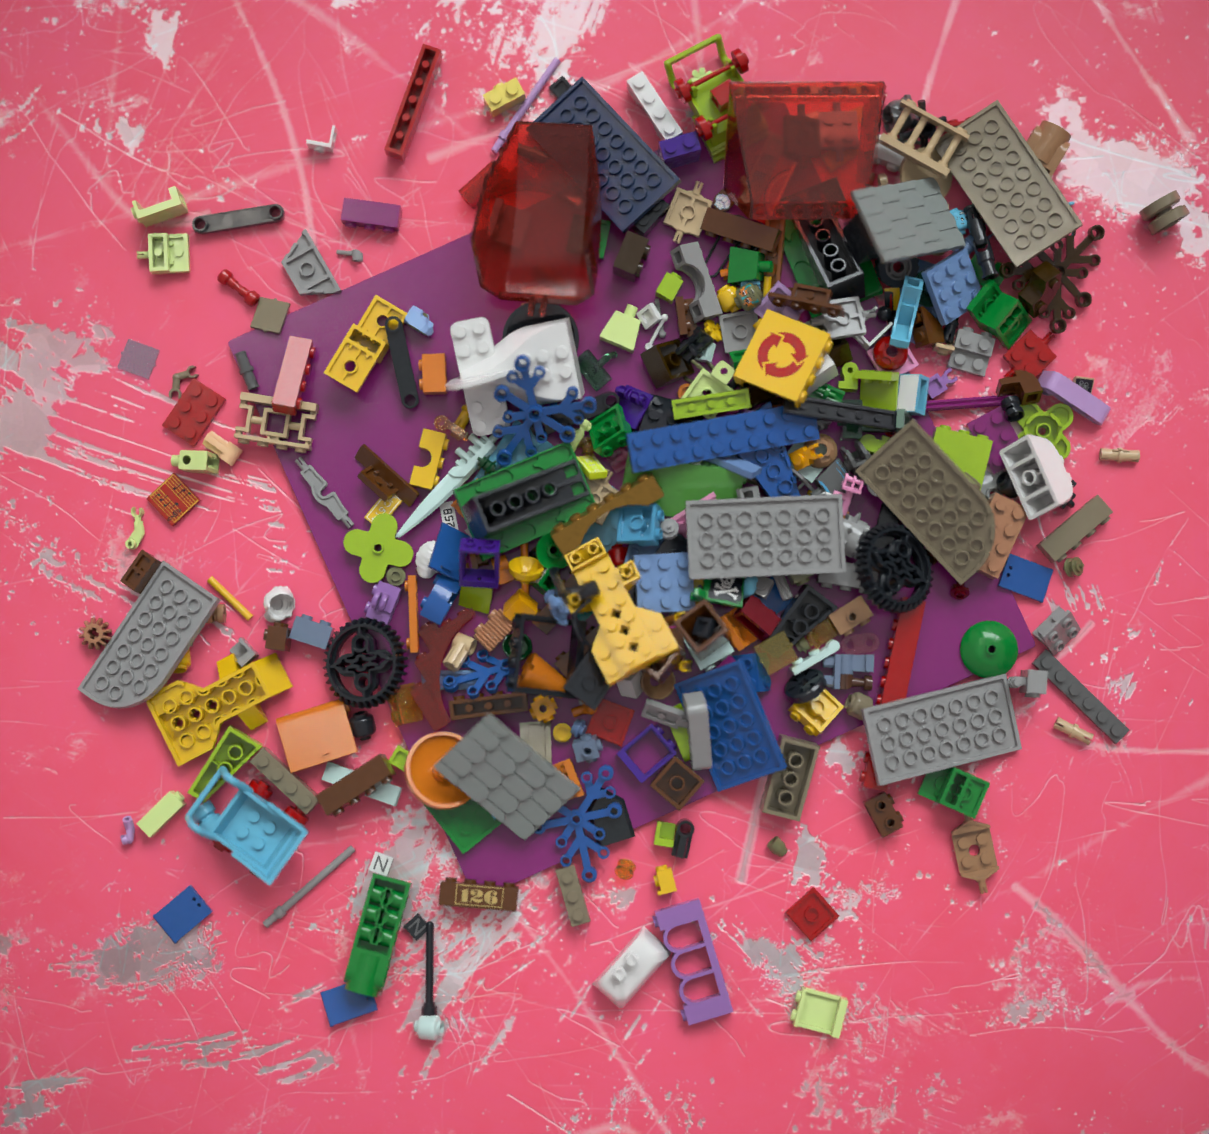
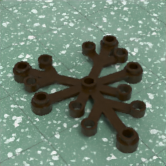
M1101 225L1091 226L1088 229V235L1075 249L1074 236L1076 235V230L1071 233V236H1066V258L1062 262L1061 250L1063 242L1061 240L1057 242L1059 245L1058 249L1054 245L1050 247L1053 251V261L1044 251L1037 255L1042 262L1047 260L1061 271L1062 284L1073 295L1075 304L1080 308L1089 306L1092 302V297L1088 292H1080L1068 277L1084 279L1088 276V270L1085 267L1078 269L1067 268L1071 263L1089 264L1090 266L1100 264L1101 258L1097 254L1091 256L1079 255L1093 241L1104 237L1105 230ZM1093 230L1096 232V237L1093 236ZM1093 257L1096 259V263L1092 262ZM1029 261L1017 269L1011 262L1004 263L999 267V274L1003 278L1007 279L1014 275H1022L1020 279L1012 282V288L1015 291L1024 289L1025 284L1031 277V270L1034 267ZM1004 268L1008 269V274L1004 273ZM1080 270L1084 273L1083 277L1080 276ZM1017 281L1021 284L1020 288L1016 286ZM1060 287L1048 305L1046 315H1038L1039 318L1044 319L1049 317L1050 312L1053 310V320L1050 322L1049 328L1054 334L1063 333L1067 328L1066 321L1061 318V310L1063 311L1062 316L1065 319H1072L1076 314L1074 308L1069 307L1061 298ZM1080 297L1083 298V303L1080 302ZM1067 310L1071 312L1070 317L1067 315ZM1055 323L1058 324V329H1057V330H1056L1055 327H1054V324H1055Z

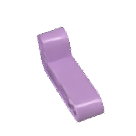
M1043 371L1038 379L1043 389V395L1055 397L1094 424L1101 426L1111 410L1110 406L1059 372Z

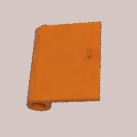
M337 699L276 719L291 773L358 752L348 720V712L351 711L350 705H346L345 702Z

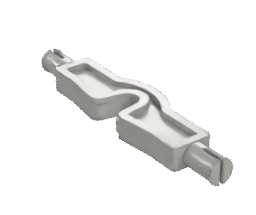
M299 457L298 459L301 463L298 460L295 463L301 468V475L311 486L314 498L321 505L328 507L338 521L342 520L348 529L351 528L354 523L348 517L349 512L343 506L337 494L331 492L326 496H322L321 492L328 486V483L316 472L312 465H307L302 457Z

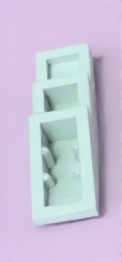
M328 761L321 780L334 784L354 770ZM391 783L384 786L381 784L376 787V792L367 796L397 806L403 788Z

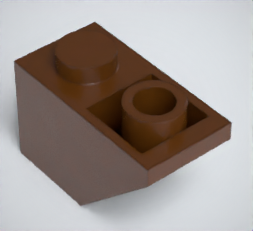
M924 306L918 307L912 329L916 349L933 347L936 343H945L940 322Z

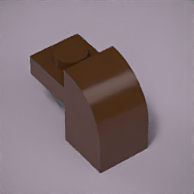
M1014 370L1013 377L999 379L996 388L998 397L1016 394L1020 399L1021 406L1039 403L1043 392L1038 379L1033 374L1023 370Z

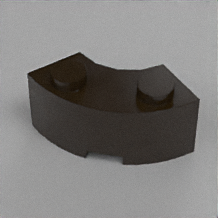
M1047 260L1031 270V277L1027 285L1018 293L1019 301L1026 312L1033 318L1046 312L1048 305L1062 284L1061 271Z

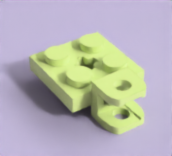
M723 360L716 364L711 373L702 368L681 399L703 395L702 392L704 390L708 391V389L712 391L711 394L733 391L734 389L727 384L734 374V368ZM722 368H726L728 372L726 374H722L720 370ZM718 413L703 416L707 419H713Z

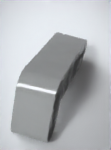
M703 692L682 694V700L687 719L692 770L712 768L707 704Z

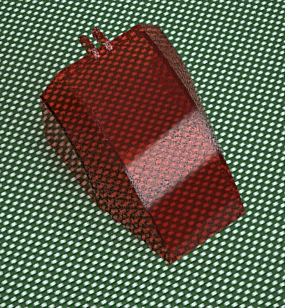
M516 121L506 138L505 146L499 150V157L496 161H493L490 173H487L484 177L470 241L479 286L500 300L529 302L528 316H533L535 304L541 303L539 314L540 317H545L547 303L578 305L595 294L601 240V192L592 125Z

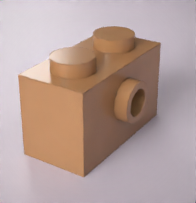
M858 596L828 615L827 618L838 636L843 634L846 637L855 631L853 627L858 624L862 627L869 623L873 613L863 597Z

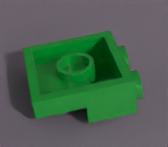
M618 403L590 421L592 427L589 432L593 450L602 458L611 456L613 451L619 447L627 446L625 434L632 433L630 424L625 420L622 406Z

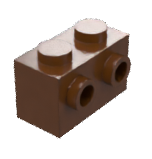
M274 622V626L268 625V629L264 630L263 640L266 641V649L290 652L292 639L289 638L291 628H288L289 624Z
M882 791L863 801L881 837H885L904 827L901 823L904 819L901 813L893 808L892 805L895 802L890 794Z

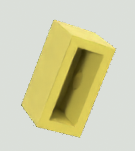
M515 77L504 84L501 82L495 85L493 90L483 94V99L492 117H495L525 101L526 96Z

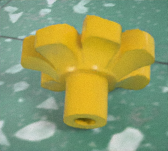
M713 320L705 321V332L713 340L721 341L722 334L719 323L715 325Z

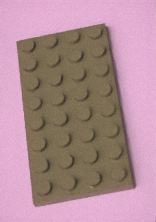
M998 100L958 125L967 130V134L970 137L967 143L962 140L960 141L947 164L948 168L951 169L950 172L1016 269L1083 226L1081 220ZM950 133L940 137L935 146L941 158L954 138Z

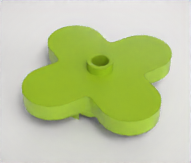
M1036 403L1023 406L1020 404L1025 415L1017 421L1023 428V431L1017 435L1018 438L1021 439L1028 434L1043 437L1049 440L1057 449L1059 455L1065 459L1070 453L1071 445L1063 435V431L1073 421L1072 409L1066 404L1058 403L1044 412ZM1040 428L1046 430L1044 435L1039 434Z
M387 513L377 515L373 519L368 532L354 529L349 531L344 537L343 544L346 551L362 558L359 572L361 577L369 583L381 581L389 565L405 567L412 562L414 557L412 547L407 542L396 539L398 523L392 515ZM378 544L382 546L379 552L375 550V546Z

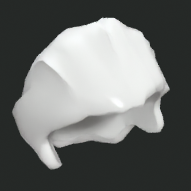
M434 540L423 544L416 554V570L422 578H431L435 573H438L428 567L436 542Z
M275 586L265 595L263 601L266 611L264 618L271 623H280L292 616V612L295 609V598L291 589H288V586Z

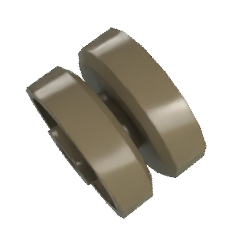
M1177 190L1159 198L1139 212L1143 221L1156 217L1147 227L1152 235L1169 229L1190 214L1186 205L1172 208L1181 200Z

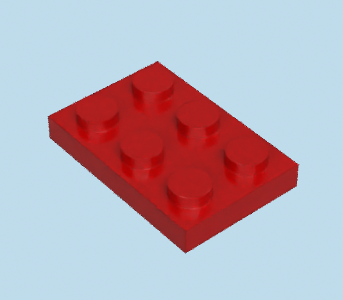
M193 378L162 426L195 447L227 399Z

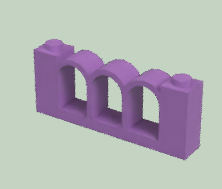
M699 897L655 910V916H652L655 928L659 927L660 931L664 930V944L668 950L673 952L671 968L674 974L681 979L678 987L679 995L682 1001L685 1002L683 1004L684 1009L680 1010L683 1021H688V1025H693L734 1012ZM698 920L703 941L683 947H674L669 944L667 936L672 928ZM706 947L711 967L686 974L677 970L675 962L679 955ZM714 973L719 993L696 1000L688 999L684 995L683 988L689 980Z

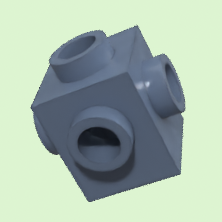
M582 734L580 738L574 739L572 743L577 762H594L597 758H600L601 751H603L601 739L598 740L596 734Z

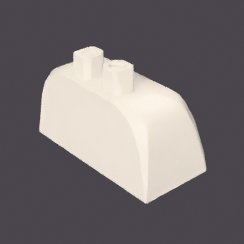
M1028 434L1000 450L999 454L1029 520H1033L1067 503L1073 495L1072 477L1064 467L1063 457L1059 455L1057 449L1049 440Z
M643 926L592 984L618 1008H623L670 956L671 951Z

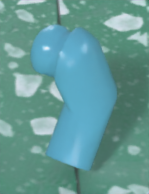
M746 577L744 580L743 600L755 593L756 583L758 582L757 577Z

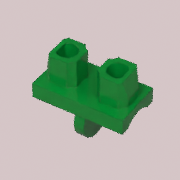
M825 383L807 396L841 402L845 391Z

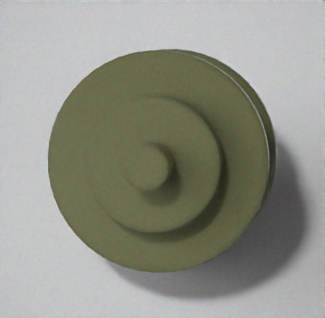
M1079 557L1067 558L1065 560L1063 570H1065L1069 577L1074 575L1080 576L1083 573L1084 564Z

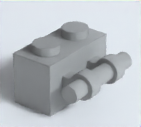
M1021 670L1020 677L1015 676L1007 679L1009 688L1020 687L1019 693H1025V697L1040 698L1041 694H1046L1048 671Z

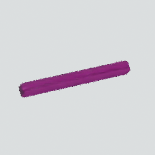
M996 395L927 401L925 412L1001 406V401L1008 396L998 397Z

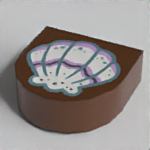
M722 189L713 199V208L727 212L736 202Z

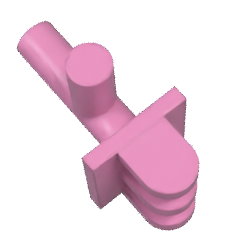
M848 473L845 474L841 483L842 489L846 490V493L833 491V494H842L844 516L847 514L853 494L861 495L864 484L862 479H858L855 475L851 477Z

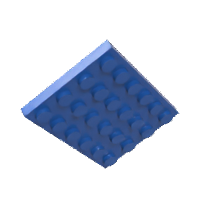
M743 658L674 684L682 706V694L703 692L708 710L712 768L709 771L718 792L787 768Z

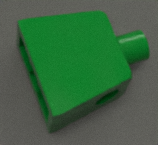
M730 247L727 283L740 286L741 282H762L764 273L773 272V261H765V254Z

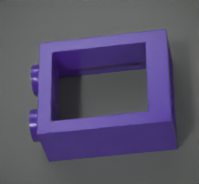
M461 538L459 549V586L498 589L500 580V540ZM466 553L493 554L494 570L466 568Z
M651 723L616 753L641 783L677 754L675 751L676 745L671 739L666 741L662 736L665 732L658 724L654 726ZM652 731L669 753L644 774L628 756L626 751Z

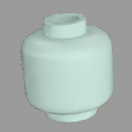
M421 1015L415 1021L414 1031L417 1032L420 1039L435 1041L444 1033V1021H441L438 1015Z

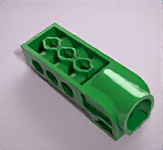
M373 873L344 976L346 990L371 997H378L379 992L383 991L412 883Z

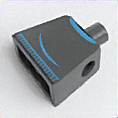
M839 458L814 481L818 488L811 492L810 495H820L823 492L833 494L834 490L846 493V490L842 489L841 483L846 473L849 476L851 475Z

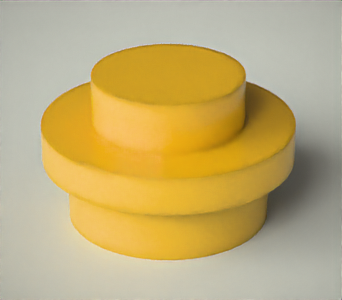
M559 723L553 729V737L558 742H566L572 736L571 727L565 723Z

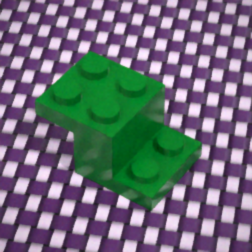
M991 279L986 282L966 308L979 328L996 336L1002 346L1008 350L1032 321L1021 302L1002 292L997 283Z
M951 767L925 774L917 794L975 819L990 783L958 768Z

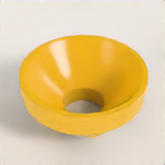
M520 556L513 558L509 562V573L516 581L522 584L534 582L543 575L544 567L536 558Z

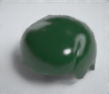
M513 634L506 635L502 643L503 652L507 657L511 653L509 642ZM523 634L521 661L528 658L533 650L532 641L526 634Z

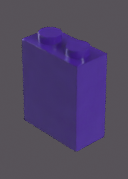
M696 131L659 141L658 157L670 169L700 160L701 146Z

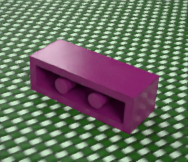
M344 198L341 221L348 228L361 226L368 231L383 229V232L392 234L394 231L399 232L402 208L401 205Z

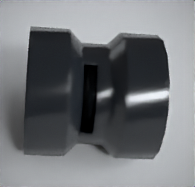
M1008 396L1001 401V407L1005 411L1004 415L1008 422H1016L1025 415L1023 408L1020 407L1021 402L1018 396Z

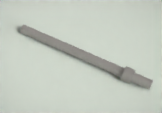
M350 845L282 906L279 905L273 910L274 913L263 921V924L268 928L277 919H282L292 906L356 851L354 847Z

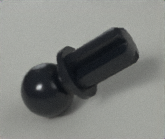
M881 306L877 311L878 318L882 321H887L888 324L890 322L894 323L896 310L892 311L888 306Z

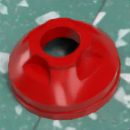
M886 336L875 344L873 359L881 369L894 371L901 368L906 362L908 349L895 347L897 355L895 357L888 356L886 349L893 345H889L891 336Z

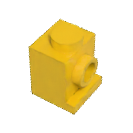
M666 864L655 867L657 875L653 877L656 887L660 886V889L657 890L658 895L677 891L671 867H667Z

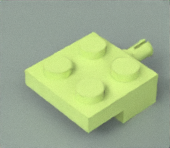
M188 233L148 234V251H137V259H149V271L152 274L190 272Z

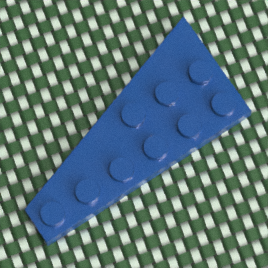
M768 401L757 411L772 408L771 402ZM785 445L737 454L739 458L762 467L761 474L754 477V479L768 497L801 496Z

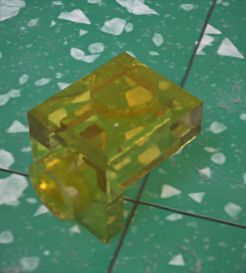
M826 618L807 634L806 639L811 646L814 645L818 649L823 643L836 637L838 633L830 620Z

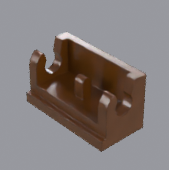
M142 549L120 581L133 591L141 594L162 561Z

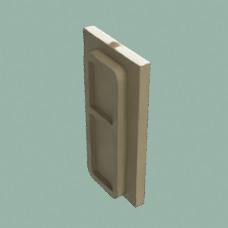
M535 721L520 723V738L552 764L551 722Z

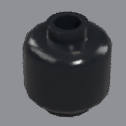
M1002 472L996 480L997 490L1010 499L1018 497L1008 472Z
M367 711L355 712L349 720L353 737L360 738L361 741L370 739L371 735L376 732L373 715Z

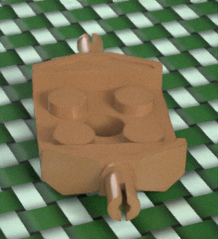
M963 814V823L951 831L959 874L961 877L976 880L979 885L980 894L988 893L985 881L999 870L990 833L991 827L989 824L976 822L971 817ZM971 845L978 846L979 852L977 855L972 856L969 853Z

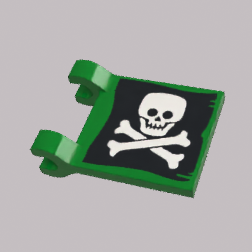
M744 577L703 579V590L694 588L693 592L690 593V600L699 602L706 599L708 602L742 608Z

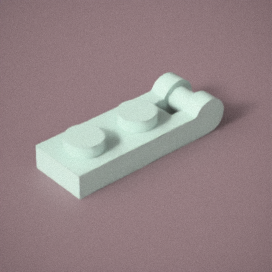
M833 639L827 640L823 648H814L808 652L809 656L804 659L799 657L792 661V665L789 667L793 675H797L838 651L840 644Z

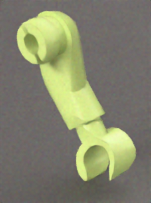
M586 419L580 424V428L576 430L575 439L570 442L574 452L584 437V432H588L592 427L591 422Z
M136 507L131 509L135 522L134 531L125 542V546L128 549H136L145 535L144 523L141 519L145 513L143 508H139V515L136 514Z

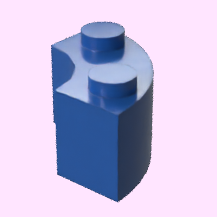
M437 574L433 581L434 587L428 597L425 596L420 604L422 610L419 615L441 625L459 595L461 586H459V581H455L443 574Z

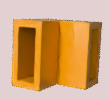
M519 588L504 603L503 615L510 621L515 617V613L536 615L538 602Z

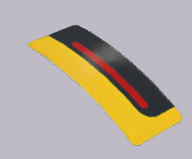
M900 288L884 289L885 306L890 307L892 311H897Z

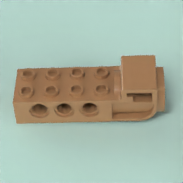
M1044 120L1040 125H1036L1026 141L1050 177H1052L1070 146L1069 140L1071 135L1062 127Z

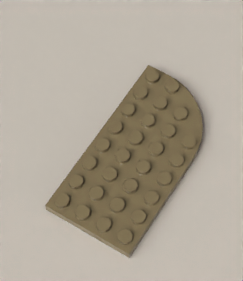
M912 419L858 467L855 472L958 583L962 585L982 567L991 552L995 539L994 514L981 490L927 432Z

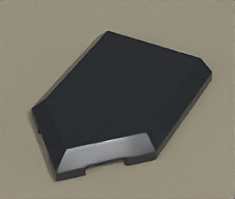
M606 791L608 795H613L612 792ZM617 795L611 799L606 797L594 799L587 809V812L605 809L611 802H618L622 806V814L616 819L607 816L590 820L593 825L603 828L606 832L602 840L596 839L597 843L601 846L635 837L625 801ZM612 808L611 813L617 814L618 810L616 808ZM597 831L596 835L602 837L603 832Z

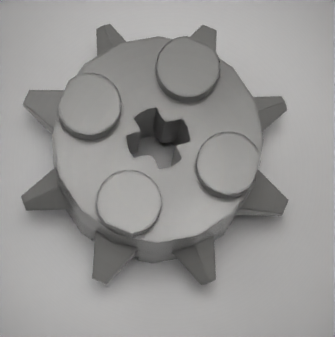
M860 512L855 517L846 514L845 518H843L845 555L850 558L857 554L855 551L858 547L857 543L871 527L868 523L860 520Z

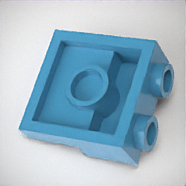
M651 503L648 506L638 504L621 506L619 508L616 541L619 544L638 543L639 546L658 545L659 540L663 538L660 522L664 521V511L661 510L657 503Z

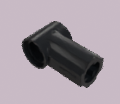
M687 818L680 819L676 824L672 856L688 858L694 826ZM684 823L690 825V830L687 833L680 831V827Z

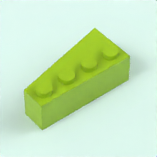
M229 725L187 793L198 798L221 766H225L228 772L233 775L263 744L234 726ZM222 776L219 778V780L214 785V787L206 796L203 802H205L226 782Z

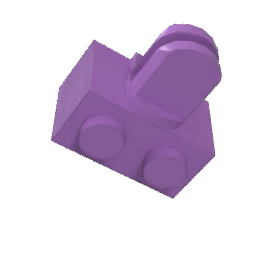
M379 581L378 584L375 583L371 592L374 595L372 601L367 602L364 610L367 613L365 617L377 619L378 622L384 621L385 624L389 625L403 590Z

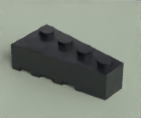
M803 584L779 617L781 620L772 634L762 640L759 647L772 657L778 659L839 607L808 584Z

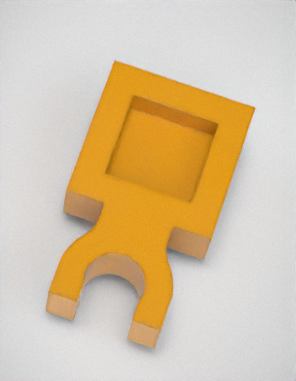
M818 443L809 447H801L788 454L796 471L814 464L813 460L823 457L822 453L816 454L814 451L816 447H819Z

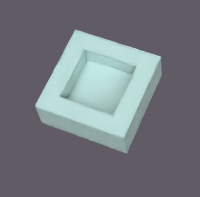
M712 342L702 351L703 356L701 358L696 357L694 360L712 362L716 344Z

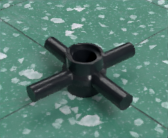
M918 100V107L926 111L925 100ZM946 116L939 117V119L947 122ZM920 117L913 120L910 130L900 133L899 137L902 141L910 138ZM928 121L918 137L920 138L921 148L928 145V139L932 138L937 126Z

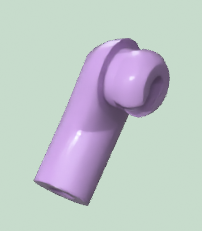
M125 816L122 821L126 834L120 837L122 845L132 844L135 834L132 817Z

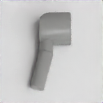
M337 249L336 254L352 256L353 262L363 261V253L358 249L352 251Z

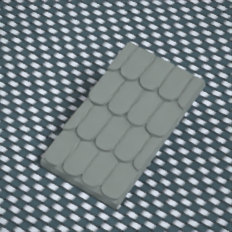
M930 177L916 181L911 180L897 184L869 187L850 193L858 212L843 228L842 232L858 265L879 257L882 264L960 249L966 246L964 237L958 230L956 220L950 213L947 201L942 196L939 184L934 178Z
M490 713L433 766L451 783L458 786L470 798L478 802L501 823L503 822L524 840L531 836L581 789Z

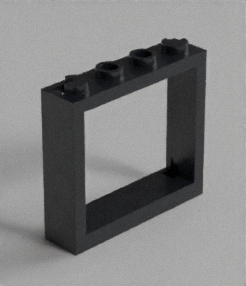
M515 613L511 624L513 635L509 642L511 653L507 660L509 672L505 679L506 691L577 699L566 690L562 692L518 687L525 621L560 624L554 617ZM567 619V626H572L566 681L583 658L585 646L578 639L571 619ZM578 620L582 633L586 637L587 621Z

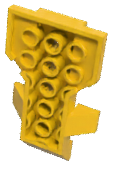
M599 537L564 555L579 585L595 580L601 594L591 598L592 602L588 603L578 613L593 611L600 624L592 653L609 686L680 649L661 613L634 605L628 592L638 582L641 575L633 560L615 568ZM578 593L567 596L570 602L567 606L571 614L586 601L585 599L581 600ZM617 612L621 613L619 614L621 617L618 619L614 617ZM625 629H628V630H629V631H628V632H629L628 635H625V634L623 633V631H624ZM634 645L639 646L636 652L631 650Z
M232 653L216 662L220 680L205 688L182 680H176L163 687L156 695L146 701L178 767L214 749L221 725L227 720L238 715L250 730L268 722L260 703L293 687L277 653L252 662L243 668L237 663L238 660L235 654ZM211 701L217 703L216 709H211ZM194 710L200 712L199 718L194 717L193 714L196 713ZM178 718L183 720V726H177Z

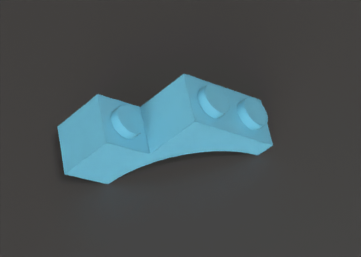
M905 276L889 345L908 349L923 288V279Z

